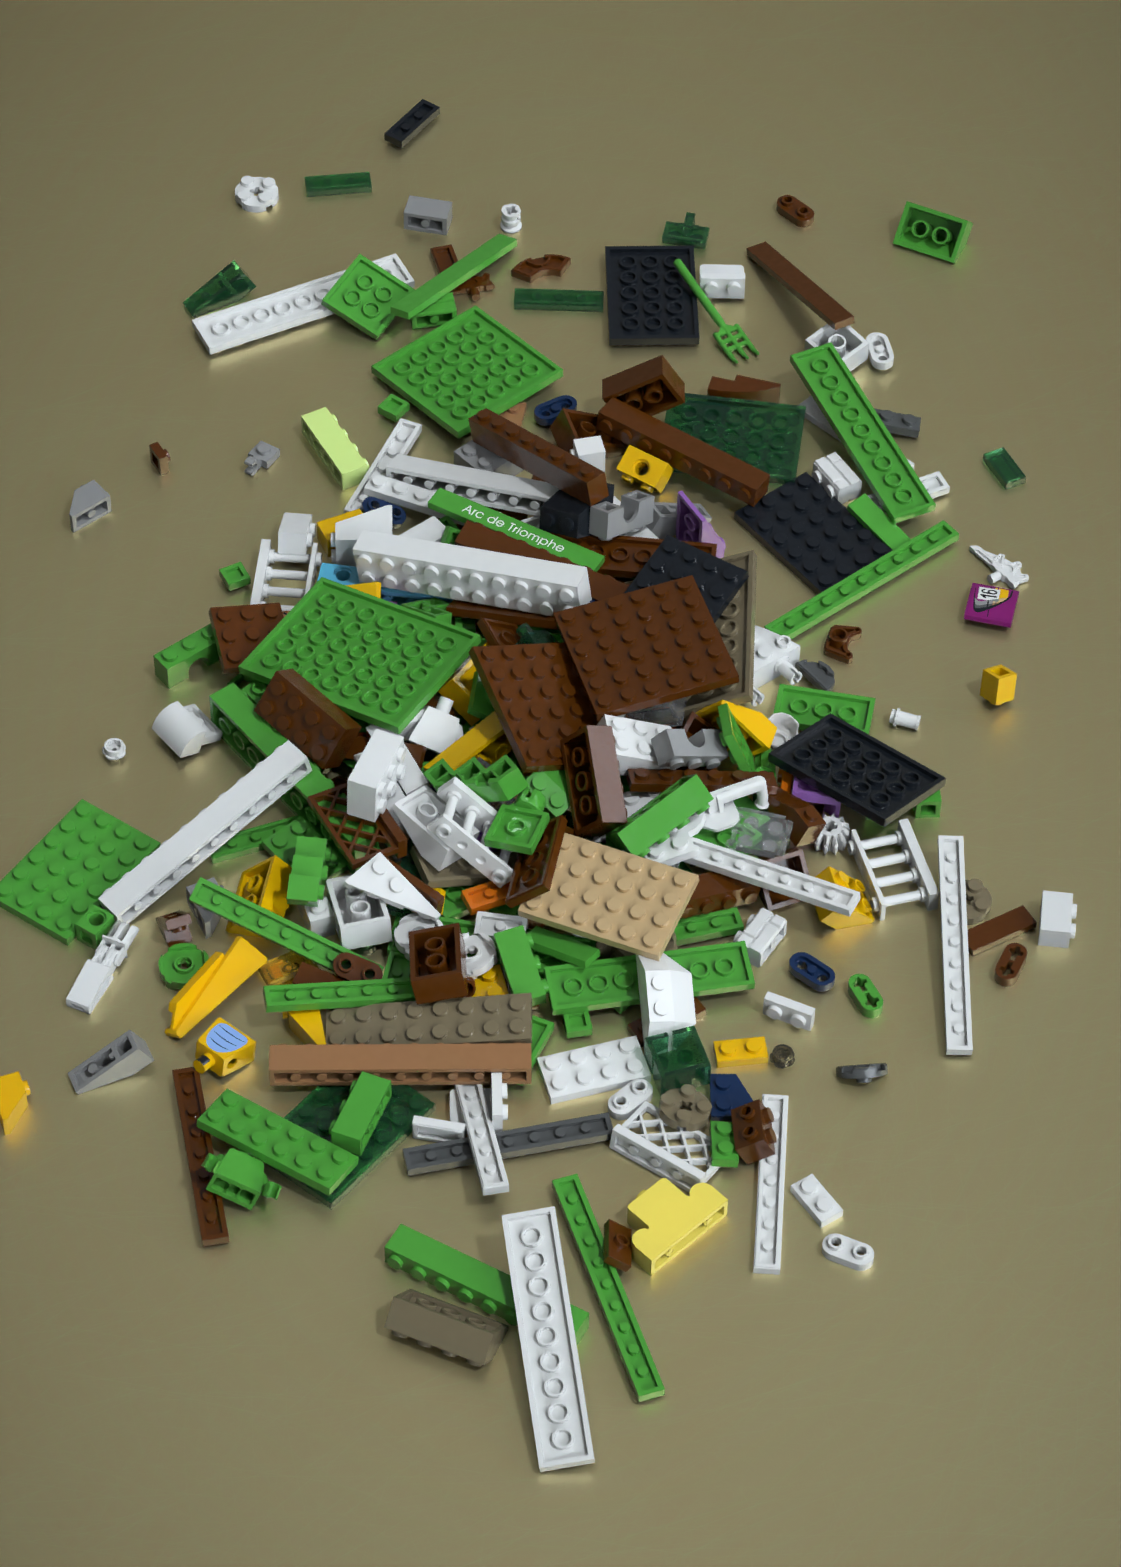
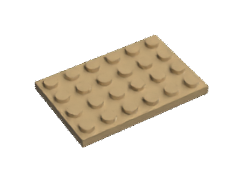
M564 833L550 891L522 903L518 909V915L659 961L699 883V875Z

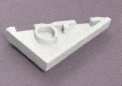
M381 852L345 880L343 884L348 889L353 887L366 892L367 896L381 899L384 903L399 909L407 908L419 913L418 916L425 919L437 921L441 916Z

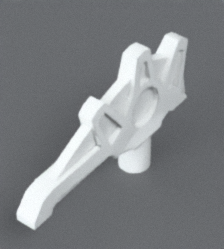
M976 545L969 547V551L979 557L993 571L992 574L987 576V581L990 584L1000 580L1007 583L1013 590L1019 584L1028 582V574H1022L1020 571L1022 568L1021 562H1010L1005 559L1004 554L995 555Z

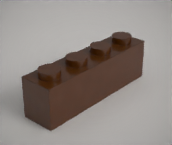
M713 871L698 874L699 883L680 919L752 904L757 901L761 887Z

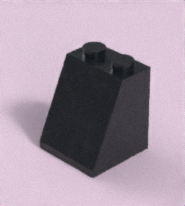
M607 483L609 496L596 504L604 501L613 503L614 484ZM559 489L541 506L539 529L576 539L591 536L592 534H589L591 506Z

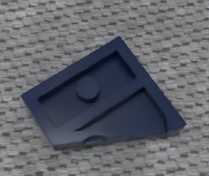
M710 1074V1103L712 1104L710 1121L732 1122L731 1109L750 1103L753 1100L736 1074Z

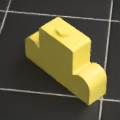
M661 1178L649 1189L642 1190L636 1199L628 1205L627 1223L636 1231L632 1237V1259L652 1276L727 1215L728 1199L707 1183L693 1185L689 1196H687L667 1178Z

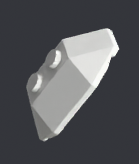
M664 953L659 961L636 954L645 1054L670 1053L696 1024L692 974Z

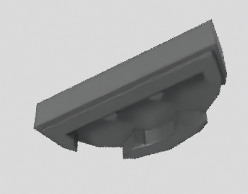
M807 660L795 663V668L818 690L833 691L835 685L834 672L829 665L822 661L816 663L807 662Z
M886 1063L836 1067L837 1077L856 1079L857 1083L872 1082V1078L888 1074Z

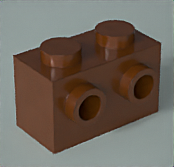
M760 1099L731 1109L735 1151L748 1165L774 1155V1143L777 1142V1138L772 1129L774 1116L769 1107L766 1108Z

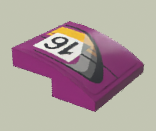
M973 583L964 619L1011 628L1019 591Z

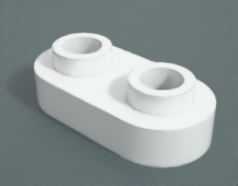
M879 332L869 334L866 340L869 342L868 356L872 366L879 370L891 368L894 362V354L888 337Z
M635 1079L609 1098V1115L616 1120L628 1119L645 1101L650 1102L652 1100L653 1087L651 1083L645 1079Z
M837 1233L827 1235L822 1242V1254L832 1262L857 1271H865L873 1265L874 1251L866 1243Z

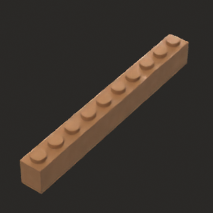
M334 1043L331 1045H270L269 1081L270 1086L351 1085L354 1080H358L363 1071L391 1080V1085L491 1084V1073H502V1083L531 1084V1043Z

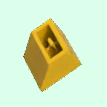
M830 866L815 876L816 878L858 891L861 896L850 917L815 905L820 922L836 930L874 922L871 912L872 906L866 898L865 886L860 880L853 879L843 871H838Z

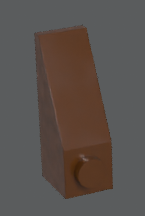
M779 787L776 795H768L769 807L767 810L794 846L800 847L814 843L826 825V822L815 807Z

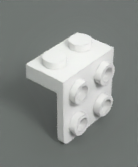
M702 264L700 265V287L708 298L744 299V267L742 265Z
M491 1073V1088H483L494 1131L500 1132L503 1131V1120H508V1104H503L502 1099H507V1083H502V1073ZM452 1089L450 1091V1121L464 1123L456 1089Z

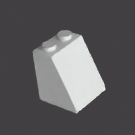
M386 505L336 522L335 533H331V547L336 548L331 549L332 563L356 567L353 547L362 530L393 534L392 505Z

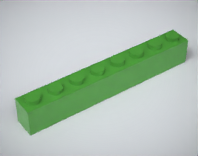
M403 1224L399 1225L384 1247L385 1262L390 1267L396 1270H403L419 1281H426L442 1292H449L465 1303H472L488 1314H495L505 1319L511 1325H518L510 1275ZM570 1304L576 1343L578 1345L589 1328V1312Z

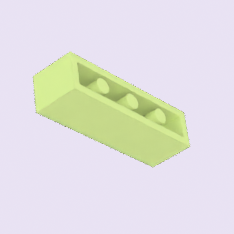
M326 407L302 415L301 426L303 435L341 489L345 490L359 485L369 470V464L365 458L360 456L356 444L350 442L346 430L340 428L334 414L331 415Z

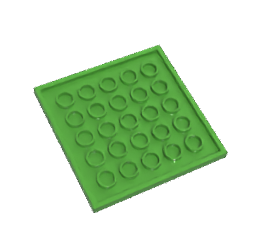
M476 305L371 366L372 373L458 439L471 432L468 418L474 416L480 410L487 408L499 415L563 377L562 368Z

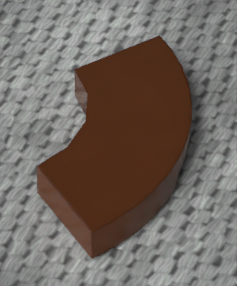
M546 254L544 257L536 259L528 258L511 270V276L528 283H532L535 279L542 276L553 275L561 277L571 264V258L555 254Z

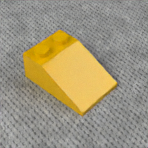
M720 700L696 712L701 718L719 729L716 717H719L718 706L727 703L753 756L770 749L777 727L761 712L735 705L725 700Z

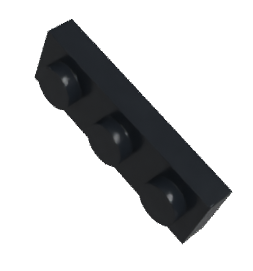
M422 99L384 133L385 141L403 148L440 114V107Z

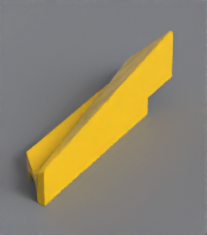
M240 936L235 939L225 955L222 952L215 951L169 1002L168 1011L172 1013L171 1025L165 1029V1034L175 1038L185 1036L268 961L266 956Z

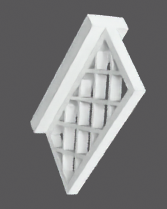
M645 1101L622 1125L617 1124L612 1129L609 1148L660 1177L667 1178L671 1183L687 1192H690L692 1186L697 1183H706L721 1168L711 1166V1157L708 1155V1151H710V1136L699 1130L689 1132L686 1131L685 1127L679 1126L677 1127L678 1132H665L664 1126L668 1125L661 1120L659 1108ZM648 1112L655 1116L656 1119L643 1120L642 1115ZM646 1127H658L660 1133L647 1134ZM640 1128L642 1134H636L629 1129ZM694 1138L700 1144L687 1145L686 1139ZM680 1139L682 1145L669 1146L667 1140ZM662 1140L664 1146L659 1147L650 1141ZM702 1151L704 1158H691L689 1152ZM671 1153H684L686 1159H680ZM706 1165L707 1171L703 1172L694 1166Z

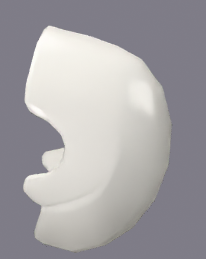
M780 712L774 713L768 718L777 727L770 747L771 750L776 749L798 734L799 723L791 715Z

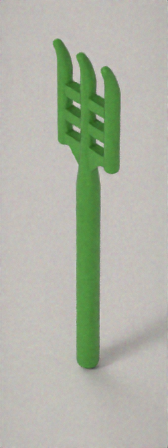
M681 259L674 260L673 264L720 328L719 332L713 333V337L732 362L738 364V360L732 354L733 351L737 350L743 358L749 359L742 349L745 346L754 354L759 355V352L739 324L734 326L725 324L719 312Z

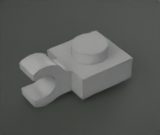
M260 441L248 453V457L244 461V464L249 465L245 469V473L253 476L261 466L268 469L280 457V449Z

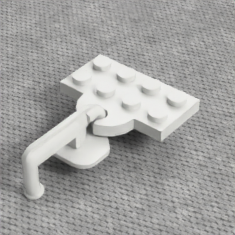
M756 776L710 792L714 799L708 803L710 807L699 815L694 813L688 818L690 822L679 830L674 828L669 832L670 837L659 845L657 842L649 847L650 852L643 858L671 866L698 856L691 839L692 836L698 834L702 828L713 832H720L735 826L739 822V812L733 800L757 793V799L754 802L755 806L761 810L769 807L765 778ZM627 791L623 793L627 817L631 816L662 792Z

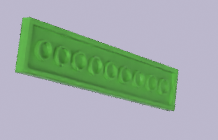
M830 342L790 355V363L892 523L896 524L935 511V502L833 344Z

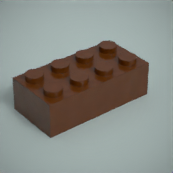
M294 669L276 671L254 709L258 715L322 769L340 766L362 728Z
M586 725L560 740L575 836L601 837L628 823L612 726Z

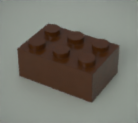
M660 355L602 379V399L607 403L614 397L650 416H654L685 403V383L664 356Z
M454 923L410 931V980L417 1005L468 996L466 951L460 924Z

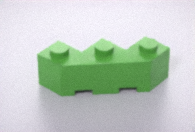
M506 754L486 769L474 756L455 771L442 758L423 772L436 793L439 787L453 777H457L486 802L509 801L529 786L519 768Z
M297 836L291 874H289L287 904L318 907L319 900L324 899L325 885H322L323 880L327 881L329 866H326V861L331 862L332 847L328 846L327 839Z

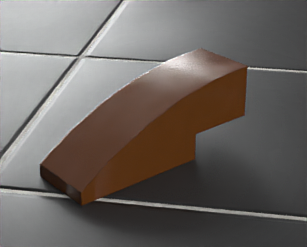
M736 375L734 381L712 376L708 386L707 401L723 405L727 408H753L773 405L780 401L781 384Z

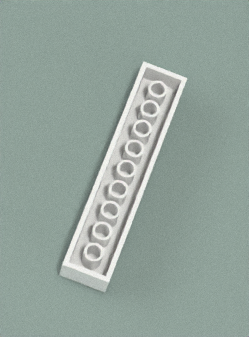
M362 530L353 547L360 583L380 582L381 587L546 616H553L555 612L584 605L592 600L587 567L369 530Z

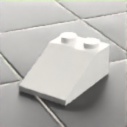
M424 785L395 802L393 809L420 855L438 871H441L462 857L426 828L427 824L444 813L446 802L437 796V793L429 786ZM455 810L452 820L463 827L465 818ZM473 825L471 835L477 839L480 831Z

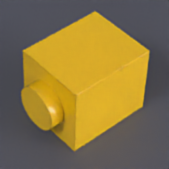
M1001 664L983 669L980 696L993 705H1002L1004 702L1014 700L1017 674Z

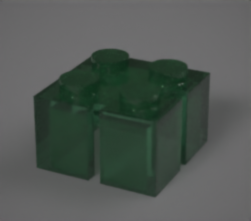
M694 1025L672 1031V1051L669 1052V1035L667 1032L645 1038L644 1057L651 1074H653V1079L660 1096L668 1090L681 1088L685 1084L693 1085L695 1088L710 1084L711 1064Z

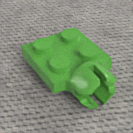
M529 787L520 792L515 802L511 805L502 804L484 838L485 846L533 855L550 821L549 813L543 812L546 807V800L542 792L534 788L529 798L527 797L530 791Z

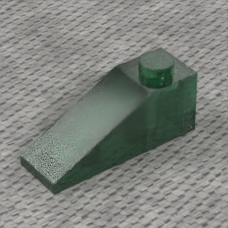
M233 260L186 299L183 304L190 314L197 318L240 301L256 285L237 262Z

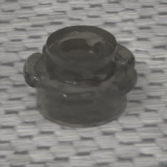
M780 1044L774 1047L769 1059L771 1063H774L775 1067L783 1069L794 1064L795 1054L790 1046Z

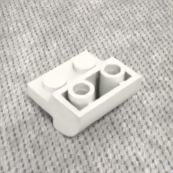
M178 701L165 707L158 714L152 726L153 731L180 758L199 753L202 745L220 741L223 734L195 704L182 706Z

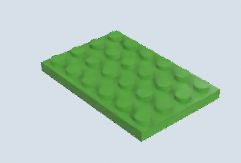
M81 799L0 881V907L68 946L77 936L75 923L94 904L102 908L98 898L103 892L116 884L125 873L130 872L140 864L143 858L158 849L161 843Z

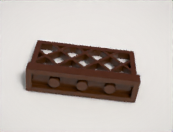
M347 783L307 797V802L353 870L365 865L379 852L385 857L395 854L397 859L407 856V838L387 808L383 814H379L376 822L349 815L347 812L334 810L336 803L347 806V799L339 797L340 794L347 792ZM325 800L332 803L329 808L319 806L317 802ZM330 816L343 819L341 825L330 823ZM347 820L360 823L358 829L346 827ZM364 825L375 827V834L362 831ZM342 833L353 835L354 839L352 842L342 840L340 836ZM359 837L372 840L369 846L357 844ZM376 842L384 843L388 846V848L383 850L373 847ZM353 850L366 853L364 857L356 860L352 856Z

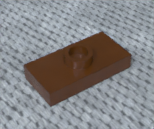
M608 1219L604 1224V1262L627 1272L631 1268L632 1229Z

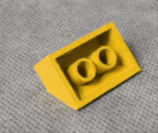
M274 855L242 872L236 895L284 918L289 907L286 898L289 874H291L292 867ZM230 921L227 923L226 931L228 933L261 937Z

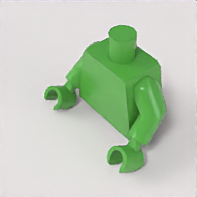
M230 1148L226 1155L219 1154L215 1156L208 1153L201 1165L205 1167L207 1172L214 1173L206 1186V1190L250 1210L254 1207L259 1196L272 1197L277 1200L282 1188L281 1185L268 1180L267 1175L264 1173V1163L240 1149L238 1151Z

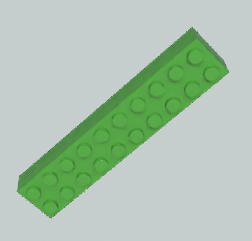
M234 683L209 696L211 721L223 732L221 738L252 770L259 762L264 761L278 746L288 741L287 738L254 711L257 704H254L249 699L247 693L243 689H239ZM309 761L312 771L279 799L296 816H302L323 838L327 839L328 844L347 862L307 802L308 796L335 787L333 781L330 778H326L315 763ZM340 794L339 797L347 799L346 794ZM323 800L317 803L319 806L329 808L332 802ZM336 803L334 810L347 812V806ZM330 816L329 821L330 823L341 825L343 819ZM347 820L345 826L358 829L360 823ZM364 825L362 831L375 834L376 828ZM342 833L340 838L352 842L354 836ZM359 837L357 844L369 846L372 840ZM376 842L373 848L380 849L379 842ZM356 850L352 852L355 860L364 857L366 854ZM348 863V871L351 874H354L357 870L361 868L359 867L353 870Z

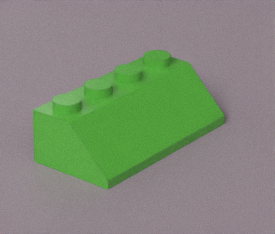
M697 774L683 776L627 818L628 823L605 835L619 850L622 851L624 849L627 853L644 857L650 852L649 847L657 842L659 845L670 837L669 832L674 828L679 830L690 822L688 818L694 813L699 815L710 807L708 803L714 798Z

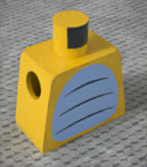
M219 1017L197 1040L196 1060L193 1061V1066L200 1074L210 1069L217 1075L224 1077L254 1061L256 1041Z

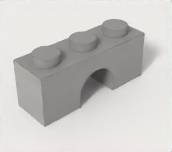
M635 490L621 495L620 506L607 501L591 506L589 534L598 536L600 540L609 541L613 537L626 535L629 531L642 529L643 526L653 523L655 496Z
M665 729L651 739L659 767H670V769L706 767V769H713L720 766V762L729 757L727 749L722 745L719 737L721 730L702 729L690 738H687L685 729Z

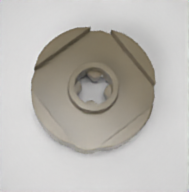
M979 879L965 880L966 900L970 901V905H966L967 925L982 922L991 910L992 898L990 892Z
M690 1084L666 1091L661 1095L659 1103V1116L666 1125L676 1130L678 1126L685 1127L686 1131L689 1132L705 1127L712 1110V1104L708 1098L699 1091H696V1088Z

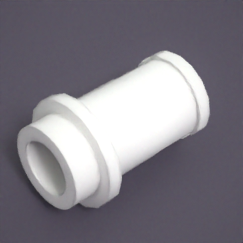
M897 708V710L892 709L889 723H892L894 727L900 725L918 730L921 716L900 711V708Z

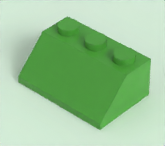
M907 201L893 244L955 263L967 244L973 223Z

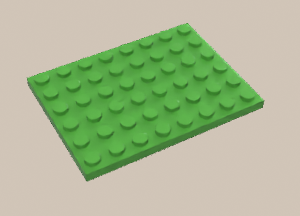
M321 577L238 668L240 674L268 685L276 671L294 669L347 715L400 734L468 658L470 649L481 643L480 634Z

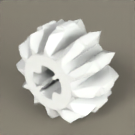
M823 813L821 817L826 822V825L816 841L810 845H814L816 851L823 850L825 855L828 851L836 855L838 850L844 851L847 841L850 840L849 823H846L843 817L836 818L834 813L831 816Z

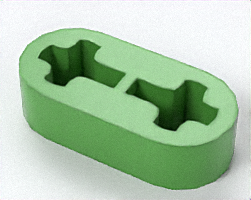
M854 974L851 976L848 982V993L861 1014L867 1018L880 1016L883 1009V999L870 978L864 974Z

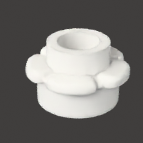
M110 738L104 743L102 753L109 760H118L125 756L126 746L121 739Z

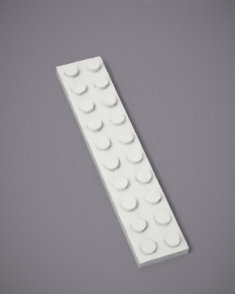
M396 253L372 261L410 287H415L414 279ZM346 270L193 319L192 327L211 355L335 314L321 305L322 299Z
M555 1206L501 1215L540 1472L595 1463Z

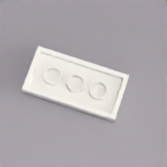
M636 1035L537 1058V1066L551 1104L621 1089L635 1079H645L651 1082V1073Z

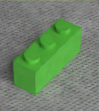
M523 925L494 933L495 947L511 994L531 993L532 1006L546 1003V994L549 993V987L546 979L540 978L538 971L542 970L538 955L533 956L531 947H534L531 933H525Z
M363 1071L358 1080L352 1082L348 1099L342 1101L337 1120L331 1122L329 1127V1135H331V1142L359 1156L362 1155L392 1097L391 1080Z

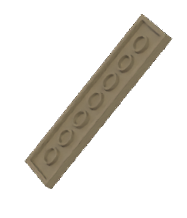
M531 993L451 998L418 1005L416 1001L371 1004L363 1007L326 1009V1045L334 1043H532Z

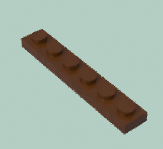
M638 768L627 769L626 775L630 792H663L683 776L693 774L698 775L709 792L756 776L765 778L768 795H776L778 789L774 773L767 771L657 770Z

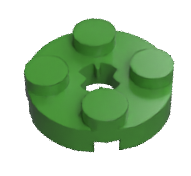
M191 943L175 944L168 948V952L164 956L161 955L159 958L160 977L166 983L168 989H182L209 959V956L204 950L202 952L197 949V945ZM186 963L189 968L180 969L179 967H181V964Z

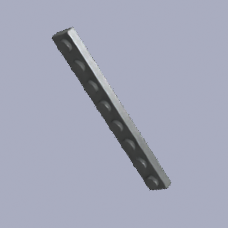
M609 1112L505 1130L495 1132L502 1159L608 1141L611 1140L613 1126ZM468 1137L402 1149L408 1176L475 1164Z

